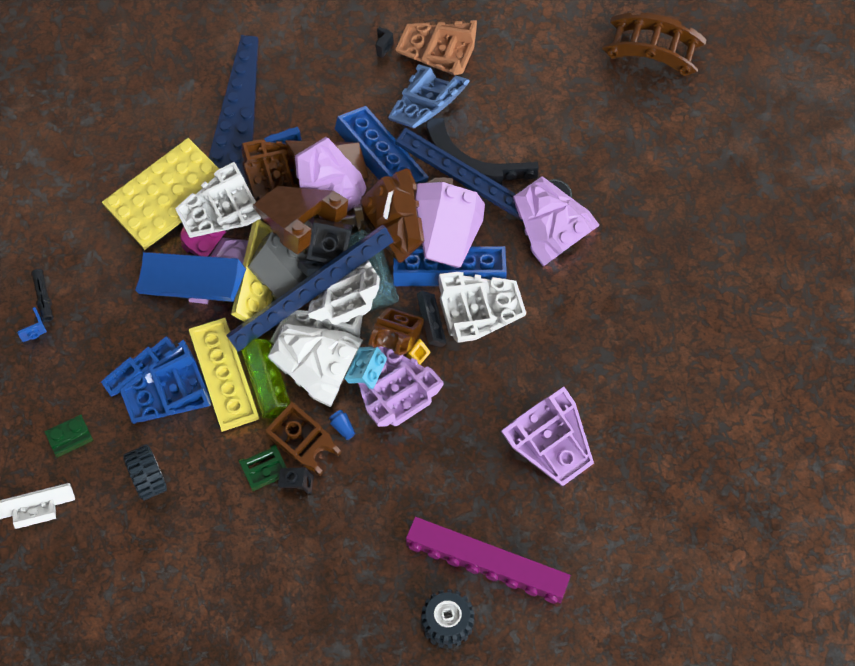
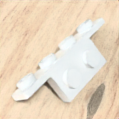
M70 483L0 500V519L13 516L15 529L56 519L55 505L75 500Z

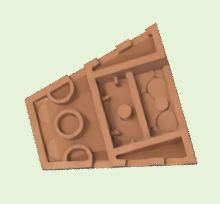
M471 20L470 23L455 21V24H445V22H438L437 25H430V23L407 24L395 50L399 54L452 75L462 74L474 49L477 20Z

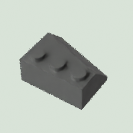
M271 231L262 239L248 268L263 285L266 284L272 291L271 295L276 300L308 278L298 268L299 261L310 259H307V254L303 251L297 255L282 245L278 235Z

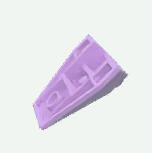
M448 183L417 184L415 200L419 201V207H416L417 217L422 220L425 240L422 246L425 259L460 268L483 222L485 203L477 192Z
M565 387L540 401L501 430L514 450L561 486H564L594 464L576 403Z

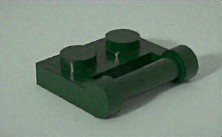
M275 444L269 446V449L247 459L242 458L238 460L252 491L279 480L280 469L287 468ZM270 456H274L273 459L251 469L248 467Z

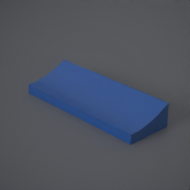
M367 106L337 117L335 130L345 142L360 144L365 165L378 180L385 176L392 177L396 172L403 169H410L416 185L428 181V175L406 150L395 144L396 139Z
M505 246L470 247L460 268L425 259L423 247H418L402 263L394 258L393 265L394 286H439V274L462 272L463 276L469 277L481 275L482 279L492 280L493 277L506 279L507 276Z
M143 252L141 273L135 290L138 294L234 302L246 268L236 258Z

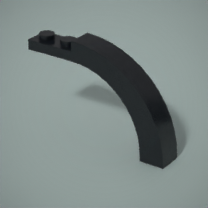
M432 118L426 121L427 136L430 143L498 184L502 185L503 179L538 178V162L500 164L479 161L466 155L455 146L446 131L444 118Z

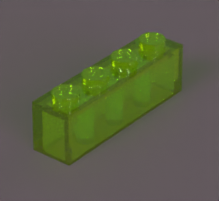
M253 339L242 350V354L262 417L276 419L290 404V400L279 368L268 358L272 349L270 340Z

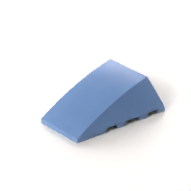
M418 64L416 74L411 76L409 80L410 85L408 88H404L402 99L396 102L388 119L415 128L449 105L465 89L469 80L455 75L450 82L436 78L430 67Z

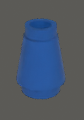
M339 410L330 416V425L346 440H349L356 434L347 413Z

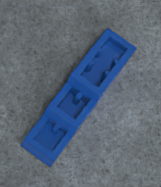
M166 336L153 348L147 347L134 359L129 357L101 381L102 385L111 397L117 395L122 387L140 373H145L150 365L154 362H159L165 357L164 354L169 350L173 351L176 346Z

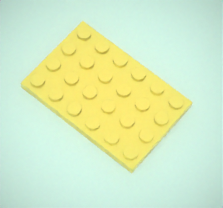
M187 138L102 201V203L142 248L146 250L182 222L175 208L192 193H198L202 189L201 185L204 182L208 184L215 177L214 173L219 168Z

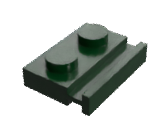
M78 415L44 431L56 458L94 441L82 415Z

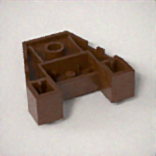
M277 186L254 203L253 208L263 221L270 225L271 231L278 235L282 245L298 255L310 245L312 229L304 223L316 214L325 220L339 223L347 216L348 199L332 190Z

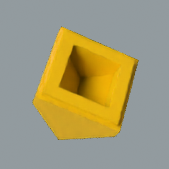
M419 339L408 351L406 357L410 360L412 358L417 360L418 364L421 365L431 352L422 340Z

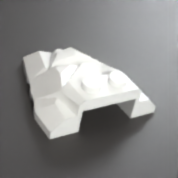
M235 162L217 170L214 173L215 177L208 184L204 182L201 185L202 189L198 193H192L175 208L190 238L247 226L261 219L253 208V204L256 201Z
M369 260L319 294L318 299L312 300L309 304L308 316L320 321L327 319L332 324L337 325L341 322L346 323L358 315H365L370 311L373 299L376 297L379 289L380 278Z
M462 272L439 274L441 307L449 335L453 336L457 343L477 340L526 315L517 282L514 280L495 277L492 280L482 279L481 275L469 277L463 276Z
M284 324L268 358L285 374L288 373L298 386L301 385L309 392L308 395L311 398L331 407L363 339L344 331Z

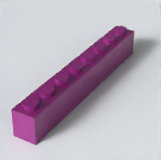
M418 517L414 518L406 537V545L415 552L423 551L428 553V556L431 558H442L447 560V563L452 566H463L473 574H484L489 580H500L505 582V585L510 588H521L527 594L542 596L547 602L553 604L557 602L561 604L571 576L570 574Z

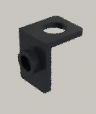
M306 467L281 468L278 487L302 488L308 494H312L314 476Z

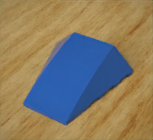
M184 340L178 343L179 346L173 351L169 350L164 354L165 357L159 362H154L150 365L145 373H140L120 389L133 424L211 406L210 394L199 366Z

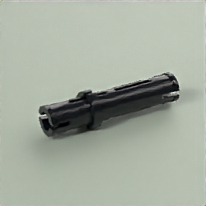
M35 269L31 272L37 295L36 304L40 309L41 320L43 322H50L54 317L51 310L52 301L48 297L44 272L42 269Z

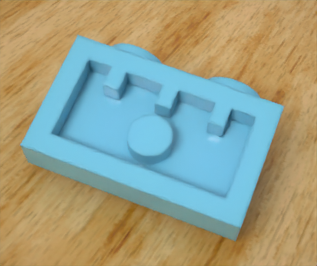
M359 347L345 376V380L348 383H364L369 389H373L387 357L378 347Z

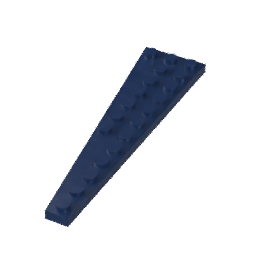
M241 35L208 158L219 169L235 162L249 188L242 164L244 159L241 144L253 141L259 40L255 36Z

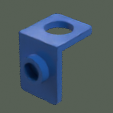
M33 307L38 323L17 332L22 342L36 339L47 332L36 307Z

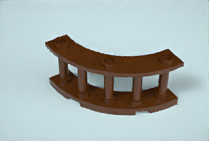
M625 13L611 17L610 23L617 30L613 43L603 45L602 49L612 59L623 56H640L663 62L683 76L698 72V68L691 61L695 48L704 46L706 39L691 27L688 29L682 26L678 20L653 13H641L640 15ZM633 30L630 42H620L624 31ZM641 30L654 31L650 44L637 42ZM660 33L673 37L669 50L657 46ZM679 41L688 46L685 58L675 53Z

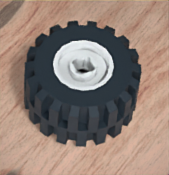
M147 444L124 454L123 460L139 497L143 501L167 491L163 475L151 448Z
M448 589L447 593L439 590L438 595L433 593L430 600L426 599L425 606L422 607L421 623L422 630L425 631V637L427 639L430 638L432 644L435 645L437 642L441 648L444 645L452 648L453 644L459 646L462 640L465 642L468 639V635H471L474 625L473 605L471 602L468 603V598L465 595L461 597V592L456 591L454 594L452 589Z

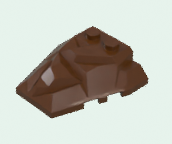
M261 139L241 144L244 173L250 192L256 202L277 186L300 188L293 158L290 159L286 144L280 141L275 143L265 142V140Z
M410 169L398 171L392 177H382L360 200L363 216L368 228L372 232L381 225L387 228L394 242L387 246L386 249L400 263L425 241L422 220L417 217L416 207H419V201H416L414 198V191L417 190Z

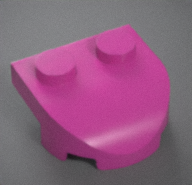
M183 227L180 233L182 248L187 253L190 251L195 256L208 257L226 231L190 238L185 227Z

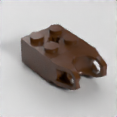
M388 307L373 325L369 346L373 348L386 347L393 350L397 356L404 355L419 340L424 319Z
M293 402L265 430L267 437L301 467H306L319 476L323 472L315 461L316 455L321 451H329L337 456L341 454V450L334 444L329 433ZM293 430L294 432H296L298 430V433L291 434V431Z

